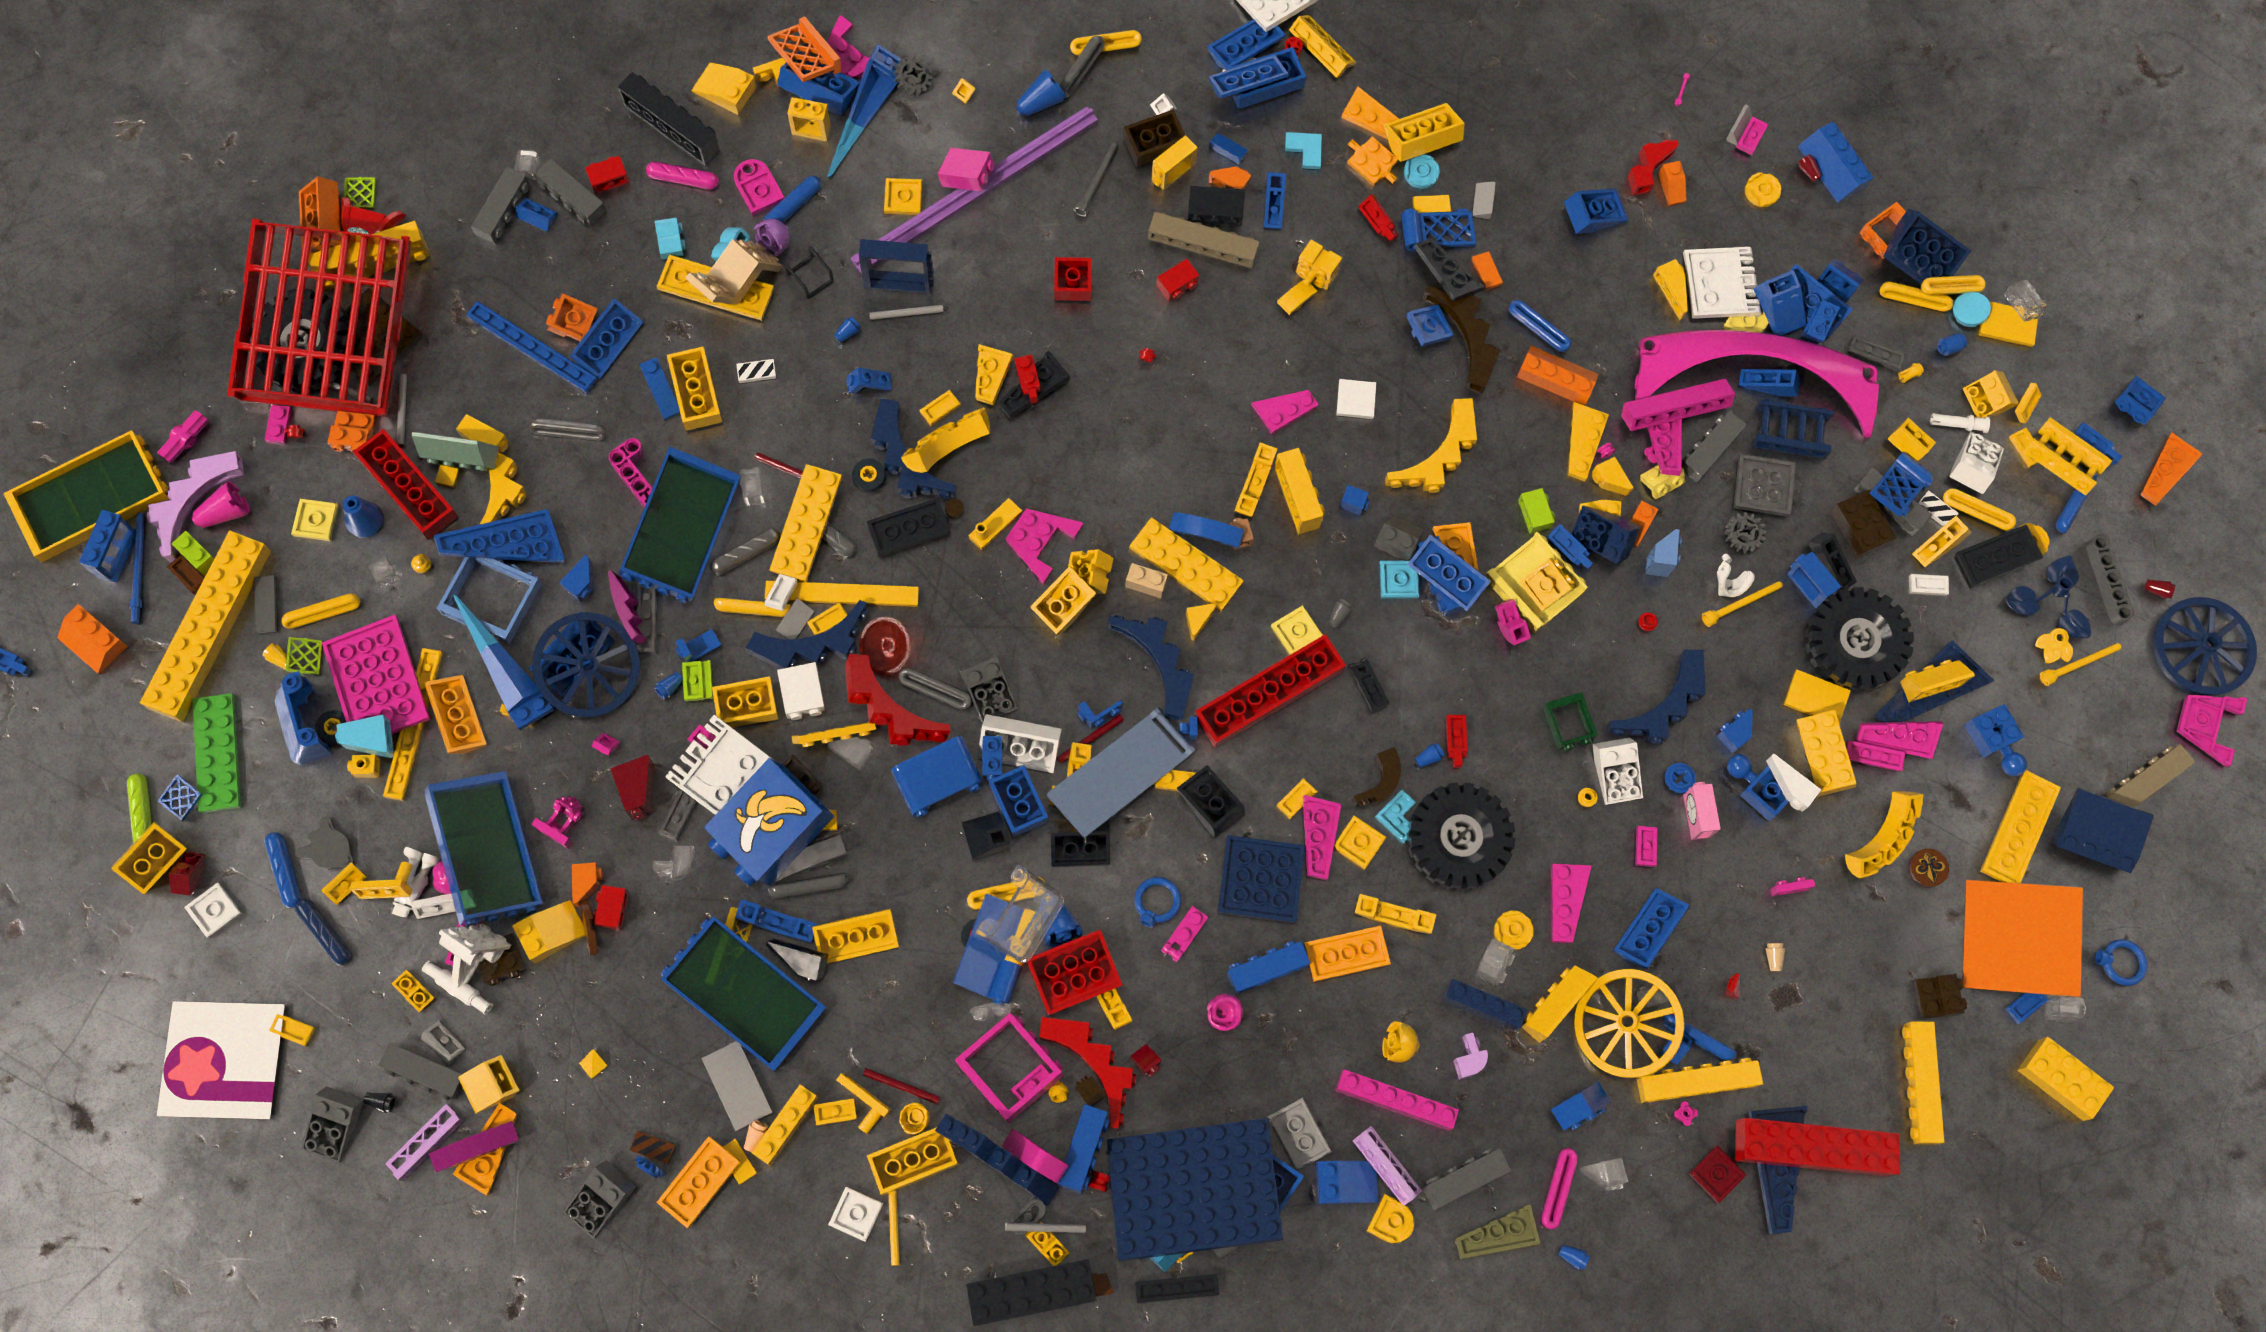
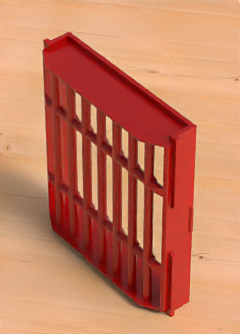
M252 218L243 278L245 283L239 329L235 335L227 396L240 401L388 417L397 345L400 340L402 326V308L412 243L410 237L401 236V239H394L379 235L264 223L260 219ZM265 232H267V233H266V240H265V247H264V254H263V261H262V265H261L262 253H263V246H264V239H265ZM275 233L285 234L281 267L270 266ZM293 235L304 236L300 269L289 268ZM312 237L323 239L318 272L307 271ZM331 240L341 241L337 274L326 273ZM349 242L360 243L356 276L345 275ZM368 244L379 245L375 278L364 277ZM387 246L399 247L394 281L382 279ZM261 273L251 343H249L250 337L248 336L250 328H252L259 274ZM270 274H277L280 276L270 345L259 344L268 276ZM294 276L298 277L289 347L278 346L287 277ZM311 278L317 279L308 348L307 350L297 349L306 279ZM326 280L336 281L327 349L326 352L315 351L324 284ZM345 282L354 283L345 354L334 353L343 285ZM372 285L373 292L364 356L353 355L362 286ZM382 287L393 288L384 358L372 357L380 292ZM250 350L249 360H248V367H247V374H246V381H245V388H243V387H244V380H245V372H246L247 358H248V351ZM258 352L269 353L263 390L253 389ZM277 354L287 355L282 393L271 391ZM296 356L306 357L301 395L290 394ZM315 358L325 359L320 397L309 396ZM334 360L344 361L339 399L328 398ZM352 363L362 364L358 401L347 400ZM371 365L382 366L377 405L365 403Z

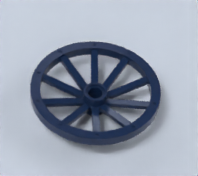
M2193 597L2182 600L2162 614L2154 629L2153 650L2161 670L2174 684L2187 692L2200 696L2223 695L2241 686L2254 670L2257 659V645L2254 634L2242 615L2231 606L2219 600L2207 597ZM2191 607L2209 608L2207 631ZM2183 609L2199 634L2171 621V617ZM2216 611L2224 614L2232 621L2218 633H2215ZM2168 626L2197 641L2164 643L2165 628ZM2237 626L2245 643L2223 641L2222 637ZM2196 647V651L2175 667L2171 665L2165 653L2167 649ZM2222 648L2245 649L2246 659L2244 667ZM2202 654L2195 683H2192L2182 677L2178 671ZM2218 655L2240 673L2229 684L2226 683ZM2210 656L2220 685L2219 687L2201 686Z
M581 612L557 620L544 631L533 653L532 669L534 680L540 693L553 707L572 716L595 717L611 712L630 696L639 677L640 659L635 642L621 624L602 614ZM584 620L605 624L591 653H589ZM578 621L583 654L558 629L566 624ZM612 628L621 636L625 644L596 657L608 632ZM554 634L577 659L545 654L543 650L550 637ZM627 649L629 651L631 670L599 664V662ZM541 659L576 665V667L544 680L541 671ZM585 659L592 661L593 665L590 670L583 668L582 664ZM598 670L629 676V680L620 695ZM579 672L562 702L548 689V685ZM592 675L614 698L613 701L599 708H595ZM584 676H586L589 709H578L568 706L567 704Z

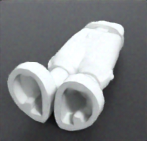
M405 847L404 855L408 857L409 863L413 865L406 884L413 891L410 897L394 898L393 905L395 906L392 914L407 918L410 910L413 911L411 901L419 900L425 886L428 885L427 874L433 866L440 862V858ZM422 860L421 869L419 873L416 875V869Z

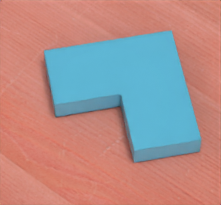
M1286 132L1285 151L1303 152L1302 168L1320 169L1322 134Z
M1402 789L1375 818L1404 844L1407 841L1406 833L1409 831V827H1407L1409 821L1404 815L1416 802Z

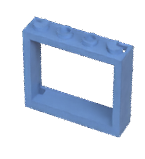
M464 557L436 609L440 614L467 625L460 610L453 608L452 605L455 601L454 594L458 596L476 562L526 583L530 586L506 631L478 619L494 638L510 644L542 585L538 576L533 575L532 572L526 574L516 565L511 564L508 566L501 559Z

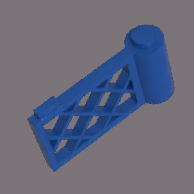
M1409 208L1401 214L1405 249L1408 251H1416L1414 249L1416 243L1427 240L1426 236L1428 233L1437 238L1435 242L1440 247L1476 246L1472 211H1468V209H1457L1456 212L1419 213L1415 209ZM1460 217H1467L1468 224L1464 226L1457 220ZM1424 218H1430L1435 223L1429 227L1424 223ZM1448 218L1452 223L1447 227L1440 220ZM1436 224L1445 230L1441 235L1433 230ZM1454 224L1462 230L1458 235L1450 229ZM1447 232L1455 239L1453 241H1446L1443 236ZM1465 232L1470 236L1471 241H1464L1460 236Z
M1903 451L1869 494L1897 516L1903 515L1905 517L1911 509L1908 506L1923 487L1927 488L1934 479L1931 478L1933 474ZM1894 470L1897 471L1900 474V476H1895ZM1886 480L1892 481L1893 486H1888ZM1897 481L1903 482L1904 487H1899ZM1909 482L1914 484L1917 488H1910ZM1877 490H1884L1886 496H1883ZM1890 491H1895L1897 497L1891 496ZM1901 492H1906L1908 498L1903 497ZM1894 502H1899L1901 509Z

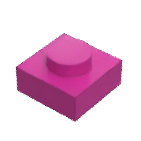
M603 732L593 741L592 747L609 756L618 748L620 741Z

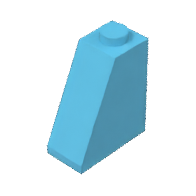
M379 715L337 724L335 738L337 743L341 744L345 749L388 758L394 757L390 720L386 716Z

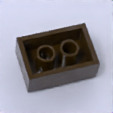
M1174 109L1124 126L1123 138L1136 167L1153 162V160L1185 136Z
M1870 490L1837 503L1830 511L1857 560L1889 546L1897 538L1875 498L1869 494Z

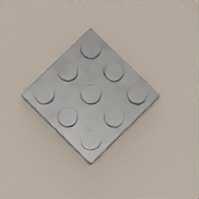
M1740 454L1738 456L1734 508L1789 517L1792 509L1795 463Z

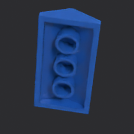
M1253 19L1208 45L1207 49L1216 64L1227 70V68L1241 64L1280 41L1286 35L1278 26L1265 32Z
M1276 55L1211 75L1209 76V81L1215 95L1224 98L1289 77V74Z
M1795 264L1791 270H1794L1801 285L1806 321L1809 320L1816 303L1822 300L1840 307L1826 336L1829 338L1853 309Z
M613 298L569 356L579 366L600 379L644 321Z
M1431 534L1407 564L1466 611L1472 607L1491 582V580Z
M1655 888L1615 947L1614 952L1633 965L1649 969L1690 905Z

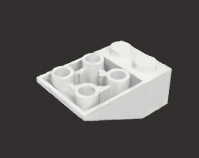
M1971 431L1952 467L1949 477L1983 494L1995 478L2004 448Z
M1629 737L1593 744L1594 762L1605 805L1643 798L1637 742Z

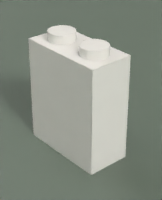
M815 662L777 670L787 719L798 720L804 715L817 716L825 711L818 669Z

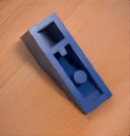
M1267 172L1264 210L1265 228L1282 229L1286 173Z
M657 357L639 364L663 419L666 420L680 414L677 401Z
M1741 369L1738 386L1776 396L1798 397L1801 379L1797 370Z

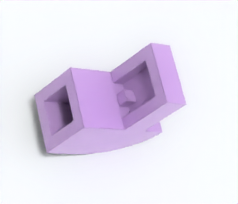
M1473 1033L1465 1034L1462 1037L1468 1055L1453 1060L1459 1080L1476 1075L1487 1063V1050L1479 1052L1480 1042L1477 1036L1474 1037Z

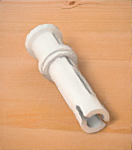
M1932 413L1930 424L1965 428L1969 432L1977 430L1988 433L1990 417L1978 418L1974 417V415L1960 417Z

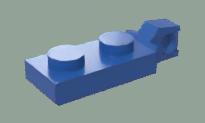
M2082 423L2075 431V435L2112 460L2111 464L2114 466L2123 457L2115 451L2116 448L2111 441L2087 424Z
M1561 524L1547 536L1577 566L1582 563L1589 570L1594 565L1587 558L1590 555L1587 549Z
M0 648V670L9 675L15 676L18 672L28 677L32 670L22 665L24 660Z

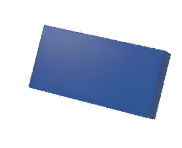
M2023 993L2008 1005L2005 1010L2017 1024H2020L2049 999L2045 994Z

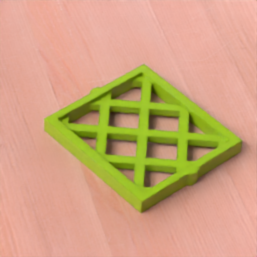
M345 178L343 198L348 196L350 201L356 204L354 207L374 209L376 178ZM350 181H358L355 185L350 183ZM363 181H371L367 185L363 183ZM359 184H361L364 187L360 191L356 189V187ZM354 189L357 194L352 197L349 193ZM367 189L370 194L365 197L362 193ZM360 195L363 200L358 203L355 199ZM365 201L369 204L368 206H361Z
M289 637L285 672L300 671L302 674L319 675L322 641ZM293 641H302L303 643L297 647ZM312 642L317 645L311 648L307 643ZM291 644H292V646H293L295 649L290 652V647H291ZM304 645L309 649L305 654L300 650ZM317 647H319L318 655L314 651ZM296 651L301 654V657L297 660L292 655ZM312 653L316 658L310 661L306 656ZM289 657L294 661V662L291 663L290 665H289ZM303 658L308 662L304 667L299 663ZM316 660H317V668L312 664V663H314ZM297 664L300 670H294L291 667ZM311 666L315 671H306L305 669Z

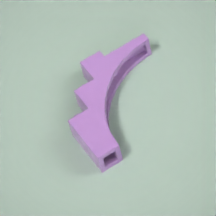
M236 451L190 460V468H188L190 478L169 482L170 490H168V497L170 500L148 505L147 519L149 523H152L157 528V534L162 544L159 547L161 556L165 557L169 562H173L178 558L177 549L171 543L179 537L183 523L193 506L214 487L229 479L244 475L242 458Z

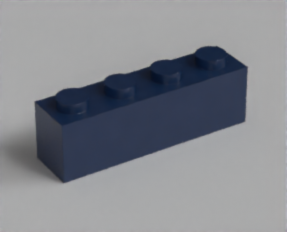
M1455 979L1449 982L1443 997V1001L1514 1031L1521 1028L1527 1012L1525 1008Z

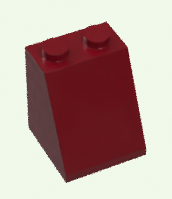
M649 755L610 768L625 812L631 820H642L651 813L655 765Z

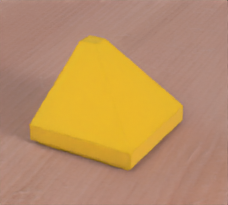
M961 78L952 94L967 104L976 88L968 80Z
M594 1049L579 1063L591 1079L608 1067Z

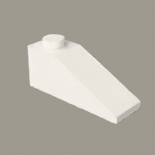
M1773 753L1766 760L1786 800L1790 802L1794 809L1803 812L1810 806L1821 789Z

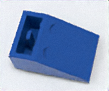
M1794 270L1767 280L1753 288L1774 335L1782 336L1806 325L1801 285Z

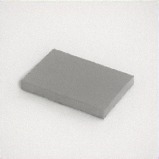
M1303 1098L1267 1116L1296 1171L1332 1152Z

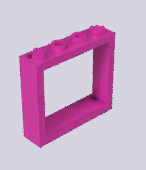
M1011 1013L955 1059L960 1069L1007 1124L1013 1121L1064 1077L1061 1071L1063 1069L1061 1064L1056 1059L1054 1061L1048 1056L1050 1052L1043 1044L1039 1046L1036 1043L1037 1037L1031 1030L1027 1032L1022 1027L1024 1022L1018 1015L1014 1017ZM1012 1024L1053 1072L1008 1110L967 1061Z

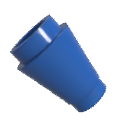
M851 316L844 320L834 336L842 343L858 333L861 326Z
M675 672L657 682V686L654 689L662 699L670 698L681 682H683V678L678 672Z
M1436 743L1428 746L1415 760L1419 767L1422 768L1423 766L1441 761L1445 754L1439 744Z
M1564 1244L1559 1253V1256L1578 1270L1579 1268L1585 1269L1591 1255L1587 1254L1585 1250Z

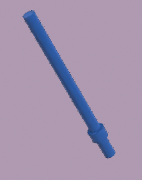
M137 513L133 591L132 599L130 600L131 623L133 624L139 623L140 609H142L140 597L144 513Z

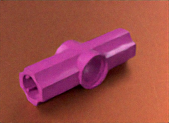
M194 410L182 425H177L172 429L170 438L157 454L172 464L184 449H189L194 445L197 434L206 426L209 420Z

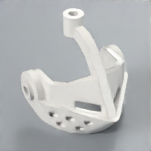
M1724 554L1722 556L1723 562L1717 571L1718 595L1736 597L1749 589L1755 575L1752 571H1744L1736 579H1727L1731 571L1730 563L1732 559L1729 554Z

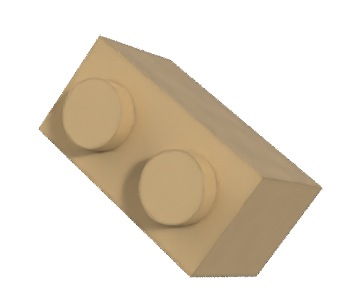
M1132 563L1126 578L1125 587L1162 598L1168 574Z

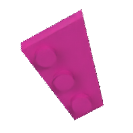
M1309 390L1252 402V407L1271 434L1318 408L1319 405Z

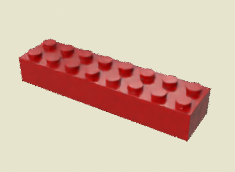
M1324 634L1197 709L1194 716H1197V722L1213 747L1216 748L1344 672L1346 664L1327 635Z
M1743 1118L1736 1120V1161L1890 1177L1900 1175V1134Z

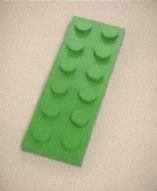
M229 693L194 698L192 701L197 790L203 794L198 800V812L207 813L241 808L235 696Z

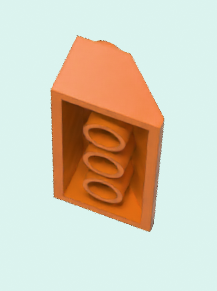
M317 176L299 191L301 227L341 230L338 182ZM301 236V247H302V248H303L304 236ZM312 237L310 254L321 251L322 238ZM331 240L330 248L340 245L341 241Z
M1531 345L1517 378L1585 406L1599 374Z

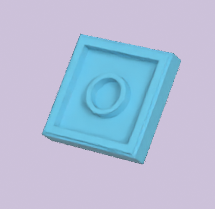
M1410 561L1379 562L1381 599L1419 598V576L1415 570L1407 565Z

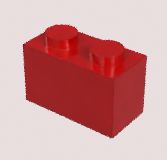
M620 155L609 157L605 161L592 163L585 167L595 194L629 183Z
M1185 259L1159 275L1156 285L1166 299L1171 301L1181 297L1183 292L1188 289H1194L1199 283L1200 275L1189 260Z
M602 885L601 890H598L596 896L598 906L592 915V921L597 928L621 931L629 894L625 888Z

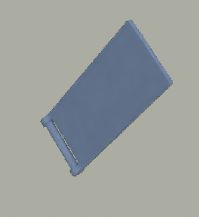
M1159 707L1047 793V797L1084 838L1197 751V748L1194 745L1191 746L1162 714L1163 711ZM1157 719L1184 748L1185 752L1183 754L1152 720Z

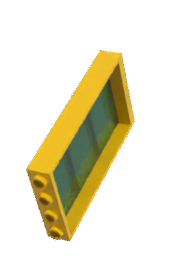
M131 430L3 493L35 558L40 562H44L88 540L102 510L119 514L126 521L136 516L137 513L148 510V505L164 502L169 499L167 494L169 488L164 481L161 482L159 478L161 473L156 465L153 466L151 461L154 459L151 453L145 450L144 445L146 443L141 435L137 436Z

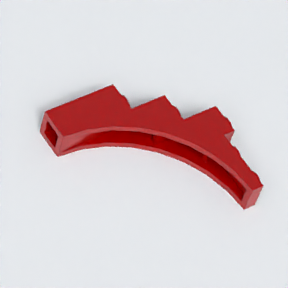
M849 654L845 664L848 703L867 704L869 723L888 725L890 744L899 746L909 745L911 739L946 742L951 731L949 724L937 723L921 718L901 707L882 689L876 680L870 666L869 656Z
M1042 1017L1039 1040L1056 1043L1071 1050L1093 1069L1107 1096L1110 1111V1130H1118V1126L1123 1125L1124 1114L1120 1113L1121 1105H1125L1126 1093H1122V1090L1130 1091L1131 1086H1135L1136 1074H1132L1133 1068L1109 1066V1063L1114 1061L1115 1051H1111V1045L1087 1043L1088 1040H1092L1093 1028H1089V1022Z

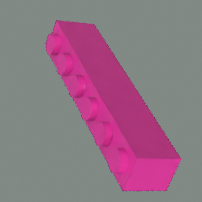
M1721 379L1624 403L1621 416L1630 431L1732 407L1735 392L1726 379Z
M1345 1069L1342 1070L1335 1089L1336 1092L1447 1131H1451L1454 1128L1459 1109Z

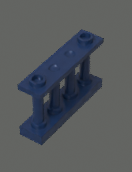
M1771 399L1760 400L1755 410L1763 411L1761 433L1757 434L1753 439V448L1823 459L1831 453V445L1824 443L1825 421L1831 419L1834 411H1830L1827 408L1817 409L1773 402ZM1770 413L1781 414L1780 434L1778 437L1770 436L1769 434ZM1789 415L1799 417L1797 440L1787 437ZM1807 418L1818 420L1815 443L1805 440Z

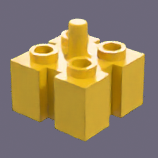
M1310 240L1299 256L1296 272L1301 278L1305 279L1303 281L1305 286L1308 287L1314 280V284L1317 287L1327 290L1338 275L1342 257L1332 251L1324 250L1322 245Z
M1099 549L1087 550V553L1083 551L1071 552L1068 567L1071 566L1097 594L1106 593L1109 581L1106 575L1111 572L1113 557Z

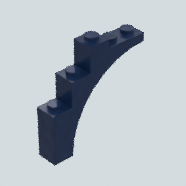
M881 398L871 435V444L879 450L887 449L884 460L885 470L891 474L901 473L897 487L898 494L904 498L911 499L912 497L917 498L918 491H920L924 495L935 494L944 499L955 498L957 492L956 485L941 481L927 472L919 473L912 471L904 464L901 457L907 450L899 434V402Z
M859 600L853 610L840 623L815 636L801 639H779L754 632L746 646V651L748 654L778 669L796 666L798 662L797 657L808 663L815 662L818 667L820 662L823 663L828 655L827 651L847 660L849 654H855L857 650L856 641L852 636L855 637L860 628L858 626L861 620L864 621L868 615L867 603Z
M1120 615L1109 616L1108 629L1131 638L1145 649L1153 659L1161 674L1165 688L1166 705L1164 716L1167 719L1182 722L1194 674L1190 673L1187 669L1176 670L1180 654V648L1176 644H1162L1167 622L1162 618L1153 617L1148 618L1146 625L1140 620L1130 621Z
M1685 649L1680 654L1676 682L1667 698L1656 708L1641 716L1626 720H1611L1607 725V733H1613L1614 736H1622L1627 733L1636 737L1645 734V742H1651V744L1655 745L1663 744L1669 738L1668 720L1671 723L1683 721L1687 716V699L1692 702L1699 701L1705 695L1704 650Z
M947 1113L935 1130L938 1134L983 1161L1047 1206L1059 1189L1042 1174L1020 1161L1012 1153L995 1144L987 1136L963 1124Z

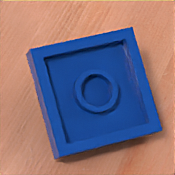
M1438 304L1410 311L1406 315L1413 329L1411 333L1414 338L1417 337L1421 346L1449 340L1454 336Z

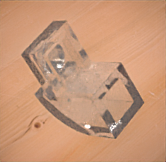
M674 846L673 861H653L652 869L660 876H669L672 873V878L675 881L682 880L688 877L695 867L696 849L694 846Z

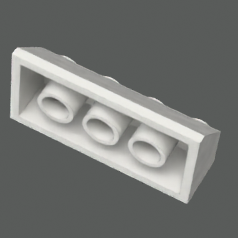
M986 714L982 724L977 759H982L983 736H1001L1002 764L1018 767L1025 765L1028 769L1053 773L1062 729Z

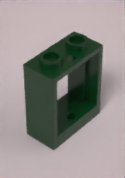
M1582 692L1547 702L1542 707L1558 750L1564 749L1568 751L1574 749L1577 744L1582 743L1584 746L1594 742L1593 740L1598 733ZM1576 706L1587 735L1563 741L1553 712Z

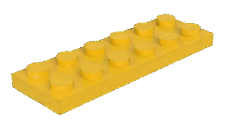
M668 256L657 284L658 290L757 320H763L774 291L773 285L755 280L738 305L712 302L686 279L690 272H700L706 275L712 267L676 256Z
M805 465L769 569L771 572L807 582L843 478L841 474Z
M1152 517L1129 546V549L1168 574L1206 602L1215 604L1216 608L1221 612L1244 582L1237 575Z
M2027 770L2021 775L1980 872L2000 882L2021 883L2061 787Z

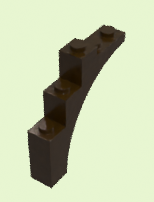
M1427 285L1423 300L1433 305H1439L1440 309L1457 325L1467 345L1470 365L1465 388L1483 394L1500 349L1492 344L1484 343L1491 324L1483 319L1474 318L1481 299L1473 294L1453 302L1446 292L1441 291L1438 287Z

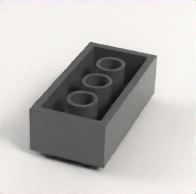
M1492 1147L1478 1154L1480 1159L1477 1160L1474 1156L1461 1163L1462 1168L1459 1169L1458 1166H1455L1443 1172L1445 1177L1441 1178L1440 1175H1437L1426 1181L1427 1186L1422 1189L1433 1210L1512 1171L1501 1149L1499 1148L1494 1151Z

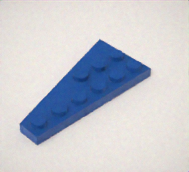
M548 509L434 535L440 556L565 562Z

